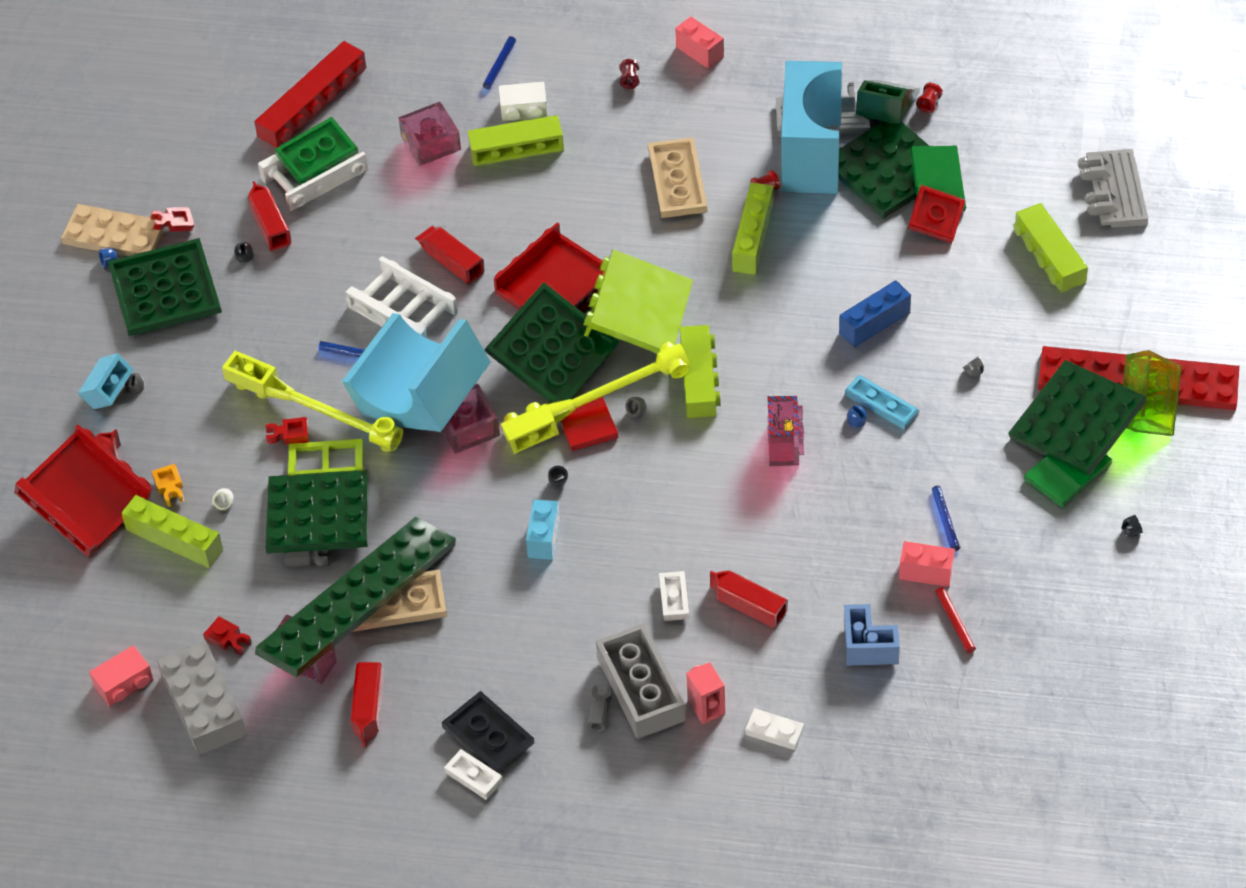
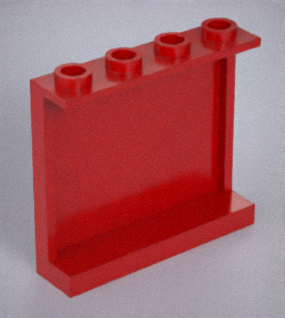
M556 222L551 228L546 229L535 242L530 243L524 252L514 257L507 267L497 272L493 278L495 294L520 309L540 285L545 282L584 313L590 308L589 303L593 293L597 294L598 289L594 287L599 274L603 275V271L600 270L603 260L560 233V224Z
M77 424L74 433L26 479L22 477L15 483L14 493L89 558L124 524L122 512L134 496L137 495L148 500L152 488L144 477H138L132 472V468L127 462L116 458L113 451L107 445H101L89 429H83Z

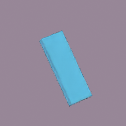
M858 375L845 389V396L903 430L919 415L918 408L861 375Z

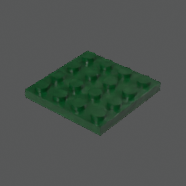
M883 121L839 148L838 179L884 219L916 199L910 149L912 146L929 145L903 122L900 124H889Z
M200 238L108 261L129 337L222 313Z
M543 282L487 345L484 351L551 404L572 399L616 348L619 341L613 336L591 329L588 337L584 336L587 326L583 325L586 315Z
M1064 360L1008 432L1010 439L1090 476L1147 400L1144 395Z
M368 470L296 474L294 476H268L266 553L368 547Z

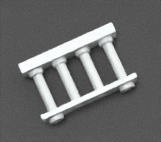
M361 152L295 188L284 176L285 173L289 172L275 154L258 163L262 181L267 184L275 179L287 192L285 193L287 209L290 212L368 170L366 154Z
M383 256L379 258L381 274L364 291L358 290L353 286L346 291L347 304L350 309L382 327L392 313L400 314L412 329L427 338L426 329L444 310L454 316L458 314L457 301L453 294L439 289L402 268L395 261H390ZM388 279L399 284L383 301H377L371 297ZM407 289L417 294L401 312H396L389 308ZM425 300L436 305L420 322L415 323L408 319Z

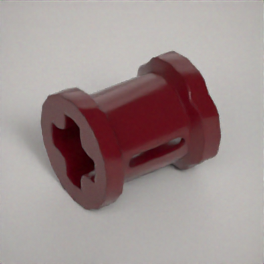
M633 59L622 60L619 64V70L622 73L619 79L620 85L625 89H634L640 83L639 76L637 75L639 63Z

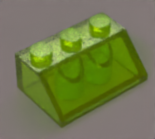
M1150 350L1126 355L1123 386L1144 395L1147 400L1127 426V429L1139 433L1174 436L1181 365Z

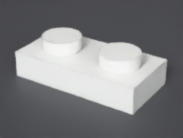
M685 572L659 573L663 620L689 619Z
M754 708L746 726L745 735L796 750L804 731V723Z
M462 749L444 767L447 775L485 800L503 782L500 774Z

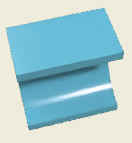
M785 62L781 136L782 192L838 194L839 131L826 129V127L841 126L842 62Z
M392 313L341 382L366 422L374 424L381 417H389L397 427L441 432L491 361L467 320L459 319L440 344L417 333L405 322L400 314Z

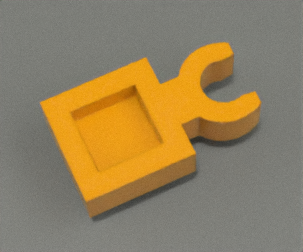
M175 464L151 471L159 495L164 494V500L168 507L171 506L170 499L172 497H178L181 503L184 502L181 491L183 485Z

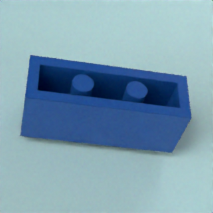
M897 280L891 282L839 315V334L855 348L908 315L911 310V294Z

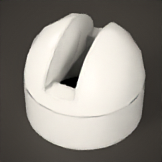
M219 489L213 495V505L217 509L226 510L232 505L234 495L229 489ZM224 495L226 496L227 503H224Z

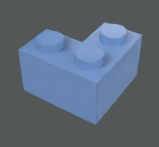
M870 604L844 605L846 666L899 664L898 625L872 626Z

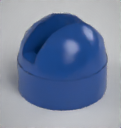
M104 248L99 250V259L103 268L109 267L108 261L117 259V252L114 249Z
M853 406L848 410L847 422L850 426L861 427L866 423L867 414L863 407Z

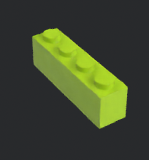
M558 115L467 131L474 166L564 150L563 133Z
M750 183L732 251V272L756 275L773 208L772 185Z
M1042 203L1017 211L1015 223L1013 224L1015 233L1025 241L1027 250L1035 255L1040 268L1045 269L1050 282L1056 285L1061 293L1086 283L1088 266Z
M709 325L681 326L680 342L690 364L688 373L683 376L687 418L716 416V406H721L720 391L715 392V387H719L718 372H713V368H717L716 353L711 352V349H715V335L710 334Z
M137 495L134 496L122 512L126 531L209 569L223 551L219 532Z

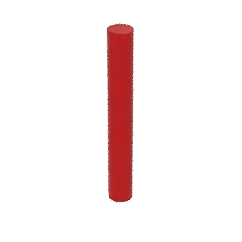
M937 588L935 593L966 652H974L976 647L945 588Z

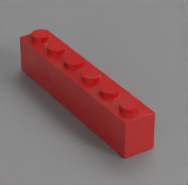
M346 41L341 42L254 121L257 137L275 148L287 142L298 129L302 128L309 119L318 114L343 88H346L354 78L364 72L365 68H367L364 51Z

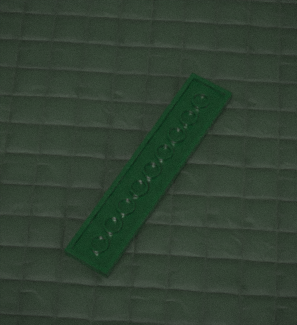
M414 517L255 647V655L297 678L455 546L456 538L418 517Z

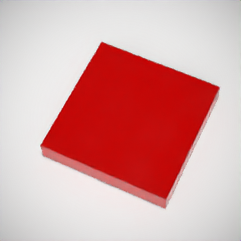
M921 185L907 229L952 244L965 200Z
M603 397L576 408L574 412L559 421L571 451L619 438L618 431Z

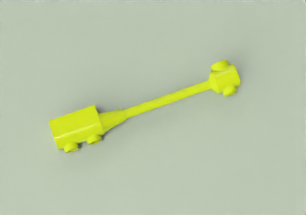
M666 342L660 347V352L656 356V362L572 400L568 399L541 406L539 403L533 402L526 407L527 412L519 416L515 412L508 413L503 419L504 422L500 424L513 453L516 454L558 435L559 432L556 424L574 412L578 407L658 371L665 375H671L675 379L685 376L689 371V360L680 343L673 345L672 342Z
M236 350L222 366L224 379L235 384L238 389L252 391L256 393L257 397L262 399L271 397L294 401L369 433V441L380 446L383 451H395L402 440L403 430L395 426L391 418L381 417L374 424H371L295 392L293 388L278 378L276 367Z

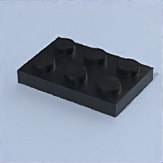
M479 691L442 721V728L480 762L497 773L502 771L534 744V737L482 691Z

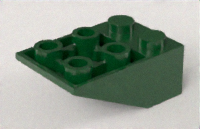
M864 80L857 91L856 115L863 116L866 119L882 120L889 124H900L920 92V88L881 80Z

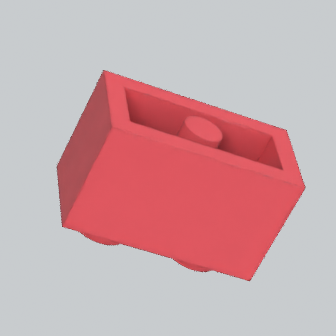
M690 16L675 28L676 48L706 68H711L724 57V38Z
M904 541L900 558L899 579L950 587L955 549Z
M134 645L89 671L93 686L108 706L124 700L129 694L144 688L149 682L153 681L149 664Z
M710 662L693 667L686 673L687 701L703 725L726 714L725 685Z

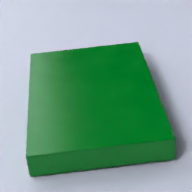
M333 117L328 118L274 149L275 155L300 185L358 153V147Z
M957 145L912 146L910 154L916 196L920 186L924 185L965 200ZM966 201L962 212H965L966 210Z
M1105 455L1091 475L1087 476L1045 456L1024 475V480L1063 508L1112 464V458Z

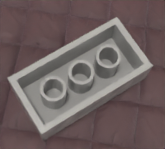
M644 623L596 641L597 659L637 739L686 721L685 703Z
M206 640L157 659L161 677L198 756L247 736L243 718Z

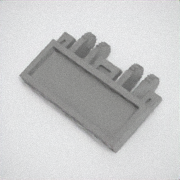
M850 82L847 86L849 96H842L841 126L826 127L830 130L839 131V135L864 134L870 130L869 119L856 115L854 83ZM776 97L778 137L782 136L784 97Z
M1133 149L1086 152V157L1079 158L1077 162L1078 168L1082 169L1079 172L1080 178L1086 181L1092 180L1094 192H1089L1085 195V202L1089 204L1087 207L1089 215H1100L1101 226L1111 225V228L1148 225L1149 218Z

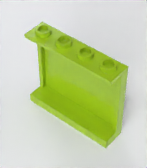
M613 249L609 258L604 257L600 270L603 271V275L599 274L594 288L598 289L597 294L593 293L589 303L592 311L587 312L583 325L587 326L584 336L588 337L591 329L655 353H659L660 347L666 342H672L675 345L693 279Z

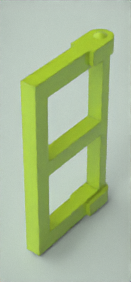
M363 439L289 444L288 476L364 470ZM355 448V467L329 468V450ZM323 450L322 469L296 471L297 452Z

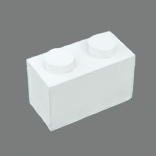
M544 82L499 86L502 121L548 117Z

